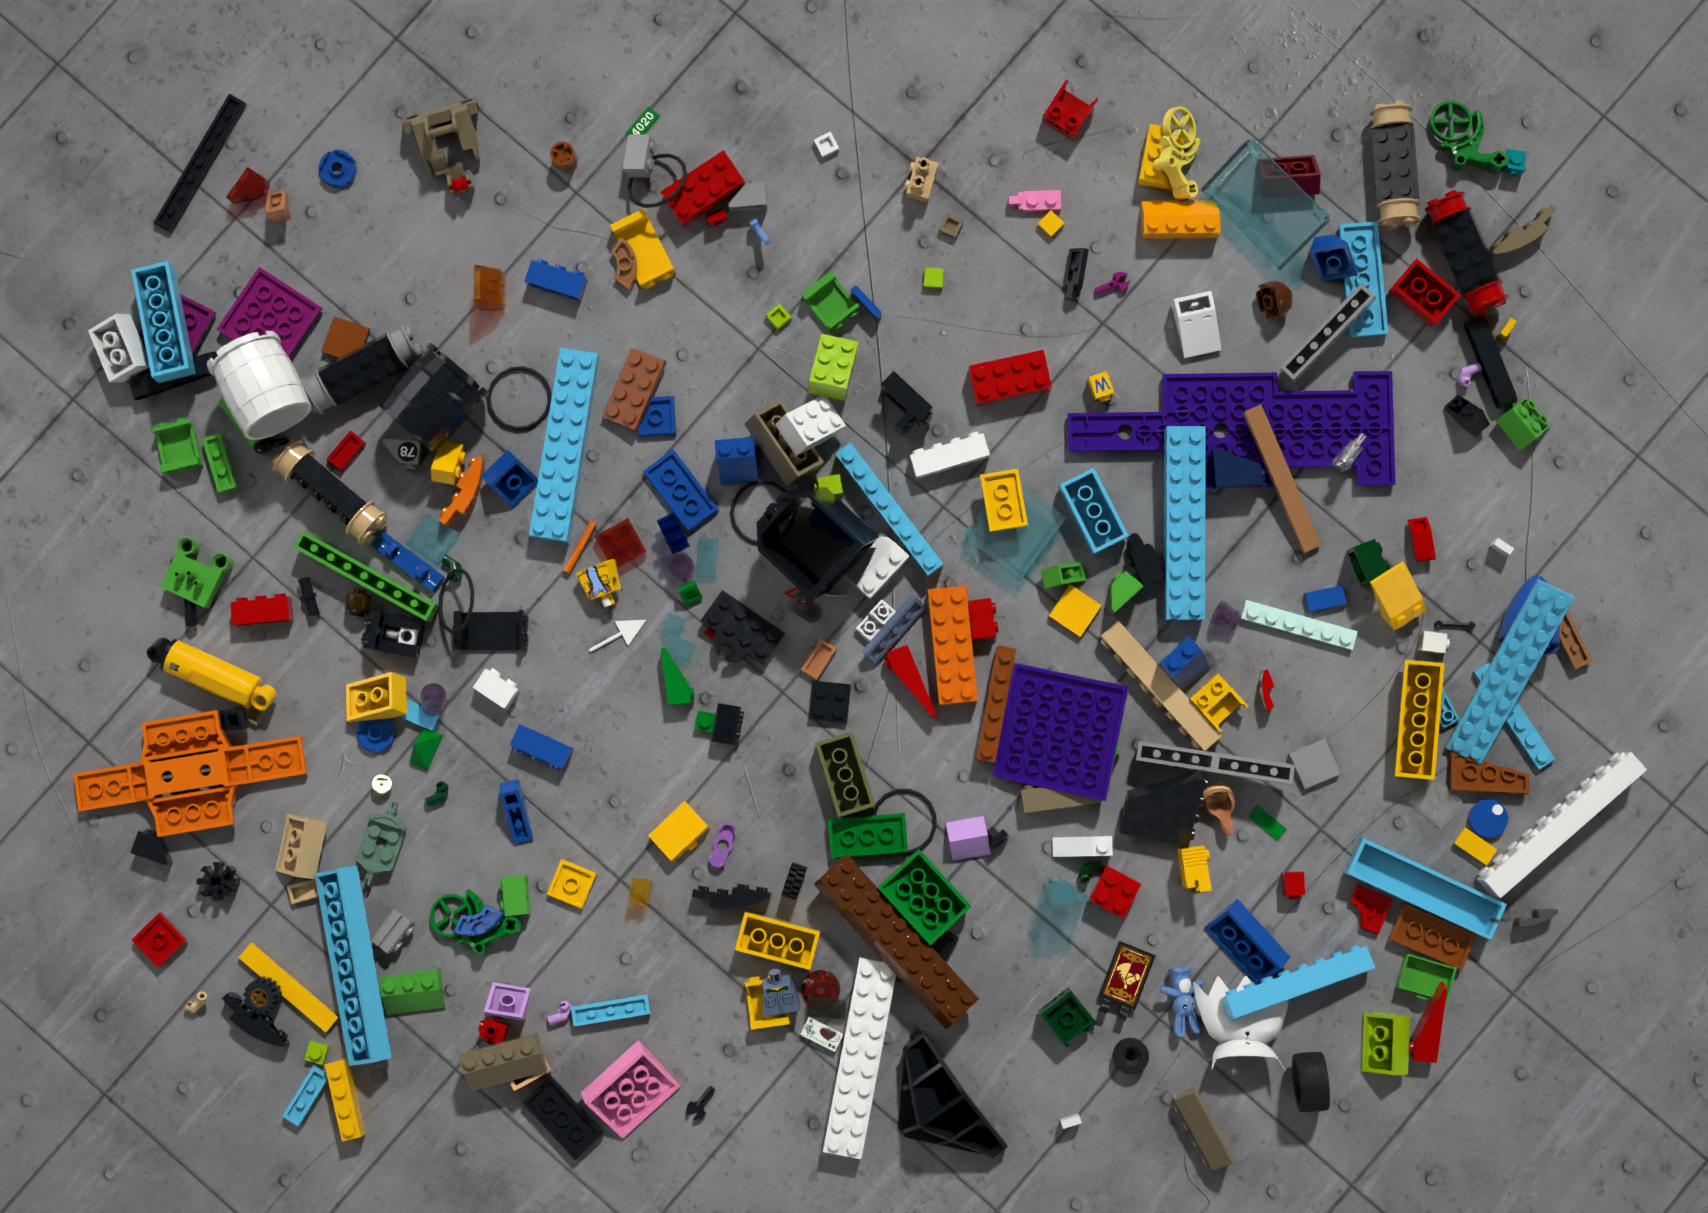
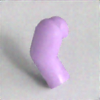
M1476 363L1462 368L1458 377L1459 385L1468 387L1471 384L1472 375L1482 371L1481 365Z
M562 1001L559 1004L560 1007L557 1014L548 1016L550 1026L568 1019L572 1007L568 1001Z

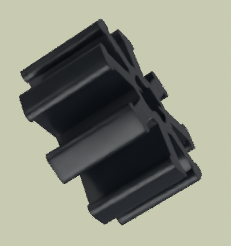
M213 862L214 871L211 869V866H204L201 872H204L209 878H197L196 884L208 883L209 886L204 891H201L200 894L203 897H209L214 891L212 901L224 900L222 898L223 892L225 897H232L236 891H233L228 884L238 885L240 884V878L229 879L228 876L233 871H236V868L234 866H226V869L223 871L224 862ZM216 878H221V881H219L221 885H216Z

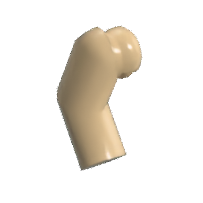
M201 991L197 994L195 1002L187 1001L184 1008L185 1011L195 1013L204 1005L207 994Z

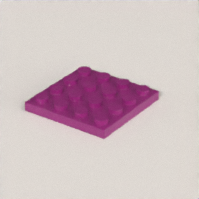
M258 267L217 330L232 340L254 332L262 336L267 335L266 331H273L278 334L281 339V346L290 358L323 308Z

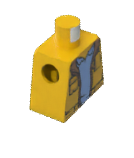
M615 559L601 562L576 573L589 599L593 600L601 597L604 607L615 604L612 593L621 589Z

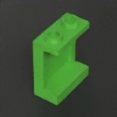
M832 271L828 272L801 294L803 300L829 332L833 330L835 332L844 326V321L848 318L852 320L859 314L860 306L846 292Z
M187 418L176 419L175 423H159L157 427L152 428V432L156 435L162 465H159L161 473L169 475L203 466L194 422L187 420Z

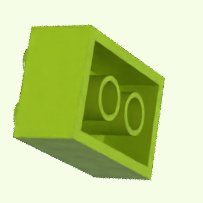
M821 334L809 379L808 393L843 401L846 400L856 360L858 341Z

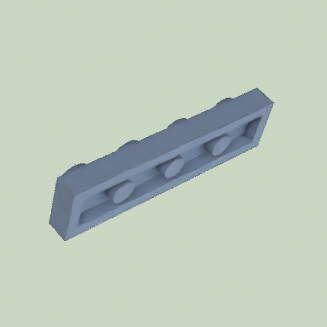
M912 594L866 645L862 652L876 664L922 613L926 606Z

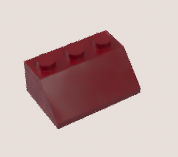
M1314 155L1257 159L1259 188L1262 198H1291L1301 195L1312 196L1320 194L1321 173Z

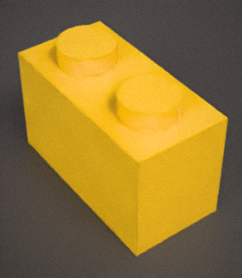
M445 441L437 449L431 466L432 481L451 485L455 484L456 478H460L461 463L464 464L466 460L463 444Z

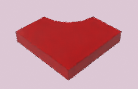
M1355 884L1349 902L1359 911L1361 919L1359 927L1379 935L1393 899Z

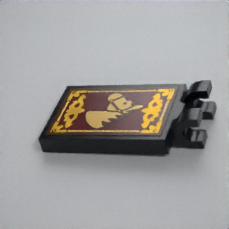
M1118 941L1098 996L1103 997L1099 1011L1107 1014L1110 1004L1120 1007L1117 1018L1126 1021L1129 1008L1136 1009L1156 955Z

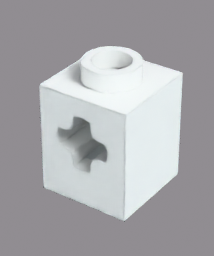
M1428 631L1420 632L1418 651L1444 654L1449 649L1450 640L1447 639L1448 634Z

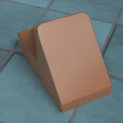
M286 190L267 194L266 216L268 219H272L273 222L291 219Z

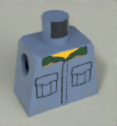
M779 969L770 970L769 978L763 980L764 1017L800 1011V998L790 975L781 976Z

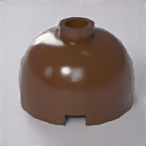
M1274 280L1258 286L1260 290L1256 291L1257 304L1261 312L1265 310L1267 314L1265 317L1267 319L1275 320L1288 313L1292 307L1293 295L1283 282Z

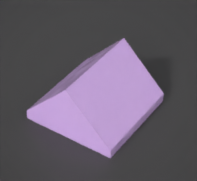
M984 816L946 823L952 861L991 854Z
M493 982L484 1014L517 1020L526 1019L531 988Z

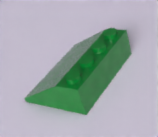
M920 849L914 852L877 887L929 946L972 907Z

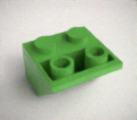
M1527 396L1496 420L1519 450H1522L1550 427L1547 418L1541 415L1536 409L1534 402L1529 400Z

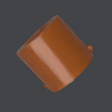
M563 141L553 145L550 156L557 169L570 171L578 164L577 155L572 145Z

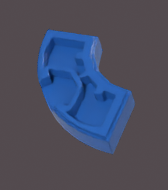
M486 905L476 915H461L453 932L464 936L484 934L493 929L501 921L505 913Z

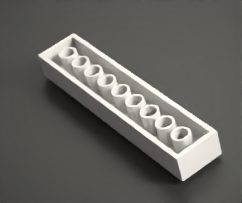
M1617 752L1608 759L1610 762L1606 766L1601 765L1598 767L1591 779L1586 778L1580 783L1581 787L1576 792L1573 790L1566 795V801L1562 804H1556L1551 809L1552 813L1550 815L1541 817L1536 822L1537 826L1534 829L1526 830L1522 834L1523 838L1518 843L1514 841L1507 847L1508 851L1504 855L1499 854L1493 859L1494 864L1489 868L1487 866L1478 873L1479 877L1476 880L1486 892L1495 898L1504 896L1640 777L1647 769L1632 752Z
M861 956L859 958L823 1148L825 1153L856 1159L862 1158L896 974L882 960Z

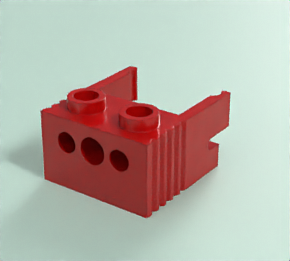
M1066 79L1043 114L1042 122L1074 141L1082 126H1084L1093 112L1098 98H1095V101L1090 105L1065 90L1069 81Z

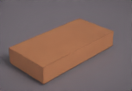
M820 638L801 671L817 681L837 648Z

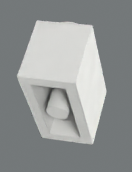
M485 668L472 688L502 708L508 709L520 691L516 688L518 684L509 678L505 681L500 677L502 674L494 668L491 670Z

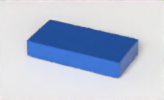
M855 285L851 289V295L877 321L881 318V311Z
M1343 585L1304 593L1308 612L1347 604Z

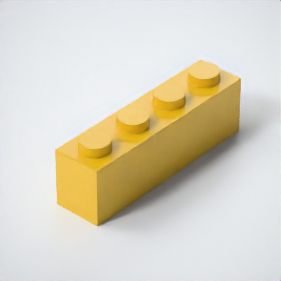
M348 1059L329 1062L325 1064L341 1140L346 1141L362 1137L366 1132Z

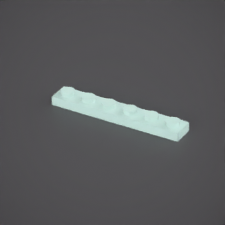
M1245 600L1240 617L1242 620L1348 650H1353L1358 633L1355 630Z

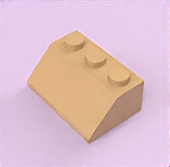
M287 814L275 871L295 877L315 879V874L319 869L320 855L323 851L322 845L327 832V822Z

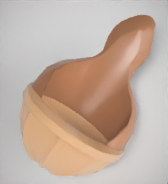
M1221 781L1208 784L1207 789L1202 793L1204 795V808L1210 815L1219 819L1223 832L1227 836H1231L1234 828L1230 818L1235 807L1234 792Z

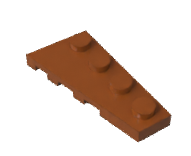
M1450 752V791L1529 794V774L1506 767L1503 768L1489 762L1482 761L1481 764H1478L1472 757L1467 756L1466 758L1458 753Z

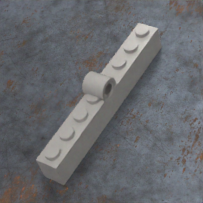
M1139 741L1136 761L1197 771L1205 770L1207 773L1292 785L1295 765L1142 741Z

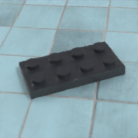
M552 1075L522 1102L574 1160L604 1133Z

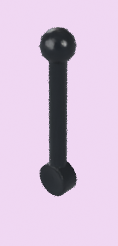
M1437 620L1434 624L1436 628L1454 626L1473 629L1476 626L1473 621L1469 623H1447Z

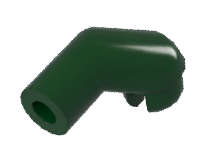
M445 555L441 563L448 566L450 572L453 569L462 568L459 562L448 555ZM455 573L450 577V580L458 582L462 578L463 573Z
M439 781L436 784L437 788L434 795L425 798L428 807L446 799L449 787L444 781Z
M1102 861L1084 864L1078 874L1080 882L1083 884L1089 883L1093 872L1103 870Z

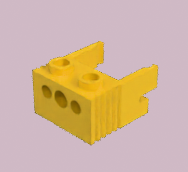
M1219 673L1215 674L1189 698L1218 732L1222 731L1219 729L1218 724L1239 705H1243L1244 708L1248 707L1233 688L1227 685V682L1220 677Z
M1205 846L1177 849L1183 887H1195V891L1200 892L1212 891L1207 861H1210L1209 850L1205 849Z

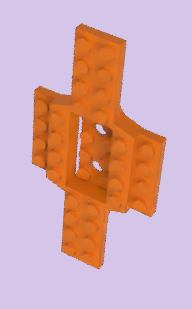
M219 710L142 722L144 744L140 762L73 773L78 812L147 801L155 818L157 837L235 825L233 806L236 802L238 785L308 774L302 736L232 746L225 731L222 730ZM218 750L217 752H212V753H206V754H200V755H194V756H188V757H182V758H176V759H170V760H164V761H158V762H152V763H151V761H154V760H160V759H166V758H172V757H178V756H184V755H190V754H196V753H202V752H208V751ZM207 764L210 766L211 772L209 775L204 776L201 774V767ZM166 771H170L173 774V779L170 782L163 780L162 776ZM220 784H223L224 786H226V787H220V788H214V789H208V790H202V791H196V792H190V793H184V794H178V795H172V796H166V797L156 798V795H160V794H166V793H172V792H178V791H184V790H190V789H196V788H202V787H208V786H214V785H220Z

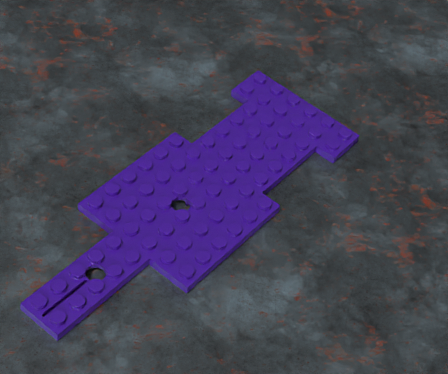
M1354 371L1353 390L1278 391L1277 372L1162 374L1163 412L1068 413V452L1164 451V428L1166 426H1206L1205 488H1214L1210 454L1212 449H1219L1261 464V469L1265 471V481H1262L1263 483L1260 486L1252 487H1274L1242 413L1261 404L1288 468L1338 467L1336 462L1345 453L1347 447L1352 444L1355 438H1358L1363 433V436L1365 435L1366 438L1359 446L1358 451L1354 453L1352 462L1346 466L1355 467L1356 486L1396 485L1392 371ZM1224 424L1228 429L1227 436L1224 438L1216 437L1213 433L1214 426ZM1128 425L1132 429L1133 433L1129 439L1119 437L1118 428L1120 426ZM1074 433H1108V434H1074Z

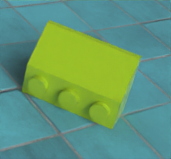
M1364 1012L1362 1071L1387 1075H1408L1410 1015Z

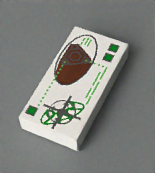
M809 1017L800 1035L835 1052L844 1034Z

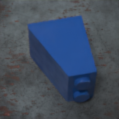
M753 437L714 440L721 485L759 481L756 444Z
M1190 636L1183 639L1157 663L1182 692L1210 668L1203 651Z

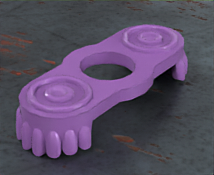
M724 823L720 826L719 835L714 841L712 855L709 857V862H711L710 864L713 867L720 868L726 863L736 834V828L733 824ZM722 839L726 840L729 844L728 849L725 851L719 850L717 846L718 842Z

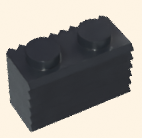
M718 703L712 742L735 745L736 742L740 741L741 731L738 730L739 723H743L744 712L741 711L742 707Z

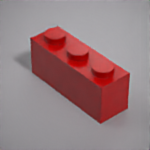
M274 594V598L255 596V600H248L247 597L236 598V602H230L231 620L234 626L294 621L292 598L286 596V594Z

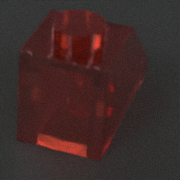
M247 167L226 198L233 204L258 200L267 194L270 183Z

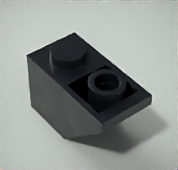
M1460 395L1455 396L1444 406L1445 410L1456 422L1475 437L1490 425L1484 411Z

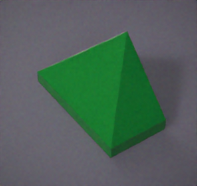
M424 728L413 745L410 763L428 770L443 735Z

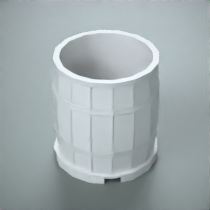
M266 331L267 335L262 336L254 332L237 338L216 351L218 357L214 360L210 358L207 362V368L210 374L215 376L219 391L234 420L238 423L244 436L250 440L263 439L281 433L299 423L311 411V403L308 400L303 383L289 356L283 350L281 339L273 331Z

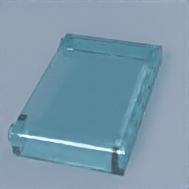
M1249 139L1244 142L1200 189L1279 270H1282L1330 222L1329 213L1325 209L1320 208L1262 149V145L1257 140Z

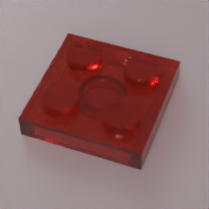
M629 518L595 536L607 560L615 559L617 568L647 552Z

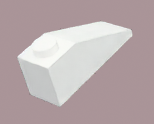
M1112 836L1052 837L1053 857L1113 856Z

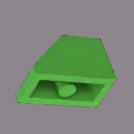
M1082 562L1061 564L1041 570L1045 589L1086 581Z

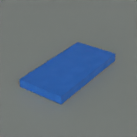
M674 449L643 471L688 533L719 510Z

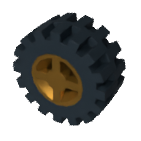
M259 977L245 988L246 992L243 993V996L246 997L244 1003H248L247 1008L251 1007L253 1013L257 1011L256 1014H266L279 1005L282 999L280 997L282 991H279L280 986H276L277 982L275 980L271 981L272 978Z

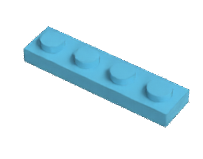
M648 994L571 1007L573 1026L651 1014Z

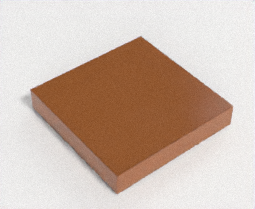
M334 316L321 352L340 358L366 344L371 329Z

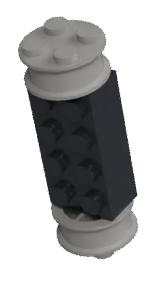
M401 324L400 329L392 333L386 332L319 368V370L316 369V373L307 378L301 377L306 395L311 400L313 411L315 413L319 412L322 415L327 408L333 405L337 407L343 402L408 369L409 365L424 353L419 342L415 343L413 340L414 333L410 326L405 327L404 324Z

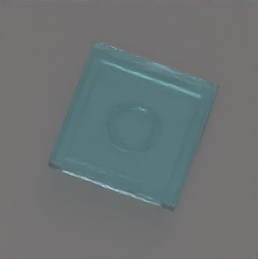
M426 513L405 545L438 566L459 534Z

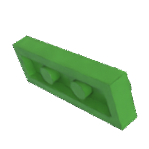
M218 433L202 438L218 493L238 488L222 434Z

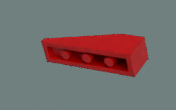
M908 644L887 652V658H884L887 668H892L895 675L931 717H936L937 715Z
M1439 982L1412 1035V1042H1409V1054L1413 1061L1437 1063L1447 988L1444 982Z

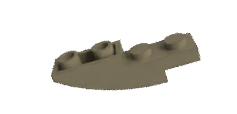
M1552 204L1547 209L1543 207L1536 214L1538 218L1534 222L1530 219L1523 227L1519 225L1515 230L1511 227L1503 235L1505 239L1502 242L1498 240L1490 248L1492 250L1490 253L1491 257L1505 256L1531 244L1549 229L1544 222L1557 209Z

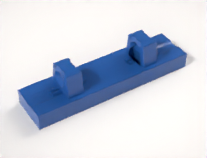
M384 531L372 545L373 548L432 592L435 591L444 579L442 574ZM398 548L397 552L392 556L393 551Z

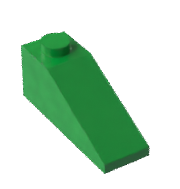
M661 648L668 706L692 703V699L695 698L694 687H690L689 682L667 649Z

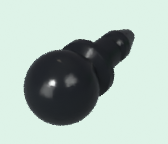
M267 438L256 443L253 448L258 454H264L268 450L272 451V447L286 445L290 439L280 438L270 441Z

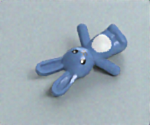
M1190 966L1168 969L1173 988L1161 987V993L1176 997L1173 1002V1010L1176 1014L1174 1033L1177 1037L1184 1035L1185 1016L1188 1026L1193 1033H1200L1201 1031L1199 1021L1194 1013L1195 1002L1191 997V994L1194 993V988L1190 979ZM1202 980L1195 982L1200 988L1203 986Z

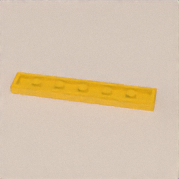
M253 942L238 957L260 977H266V979L270 977L272 982L275 980L277 982L276 986H280L279 991H282V996L325 1033L339 1019L337 1014Z

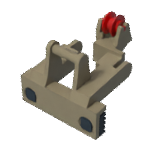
M476 97L404 117L402 122L406 134L412 132L415 134L428 175H433L432 167L429 163V160H431L436 176L446 173L448 187L453 195H460L463 192L468 193V191L475 189L470 172L464 171L463 161L448 164L444 151H439L435 137L453 131L457 132L463 151L472 148L476 161H481L477 149L480 147V143L470 116L479 113ZM452 120V124L436 129L431 128L432 125Z

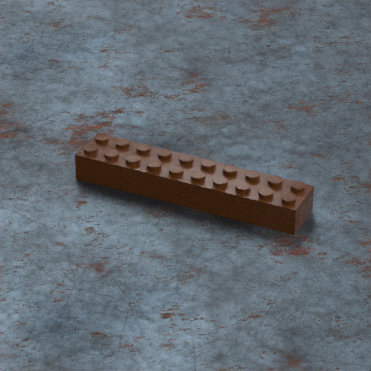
M847 854L814 883V886L945 1029L952 1026L979 1000L973 991L941 956L926 943Z

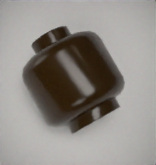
M354 589V592L347 594L345 610L349 612V615L364 617V614L369 613L371 596L365 594L366 590Z

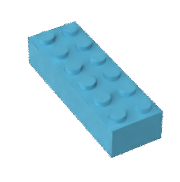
M169 261L131 270L151 377L158 383L196 374L175 267Z

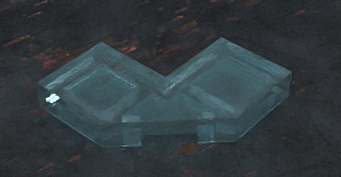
M668 612L661 631L670 654L689 663L696 645L679 638L686 620Z

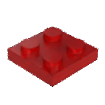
M159 912L131 939L157 968L165 963L187 941L184 935L162 912Z

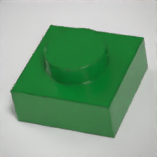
M695 580L677 588L685 606L703 598Z
M697 711L694 730L713 733L716 714Z

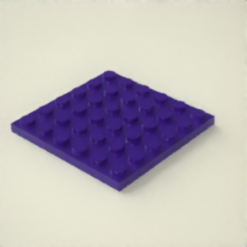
M1014 663L993 776L1106 801L1129 686Z

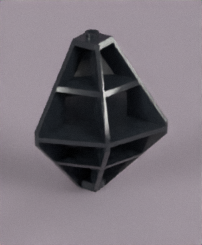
M917 1030L910 1035L909 1038L911 1040L903 1047L904 1061L898 1128L905 1138L979 1153L994 1158L1006 1149L1008 1145L972 1100L925 1031L919 1032Z

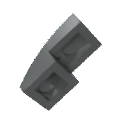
M1534 909V917L1515 918V926L1523 927L1544 922L1558 914V909Z

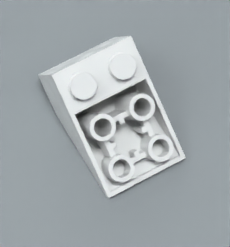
M1208 291L1174 299L1171 305L1184 359L1221 351L1212 292Z

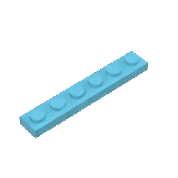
M1491 662L1486 663L1473 672L1479 683ZM1516 701L1505 722L1537 770L1555 760V758Z

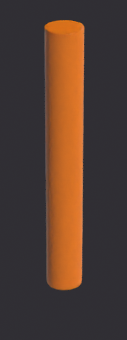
M589 521L563 571L571 573L597 523Z

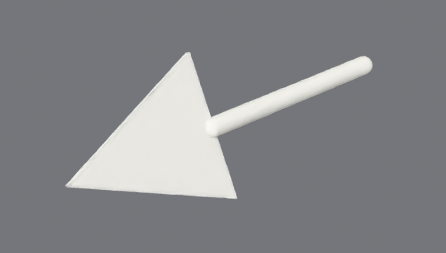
M646 620L615 621L620 632L590 648L589 651L593 652L620 636H623L629 646Z

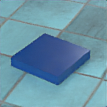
M674 396L651 398L638 428V437L677 435Z

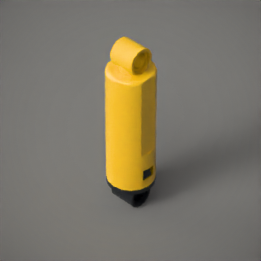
M159 638L147 649L148 658L154 663H160V670L244 708H249L253 705L257 710H265L277 697L276 690L272 686L262 685L261 677L178 639L170 642L167 638Z

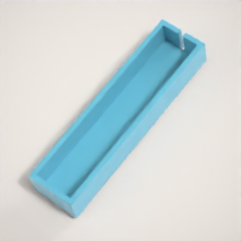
M1364 838L1358 839L1344 870V874L1488 940L1492 939L1498 926L1497 923L1490 922L1491 918L1500 920L1507 905Z

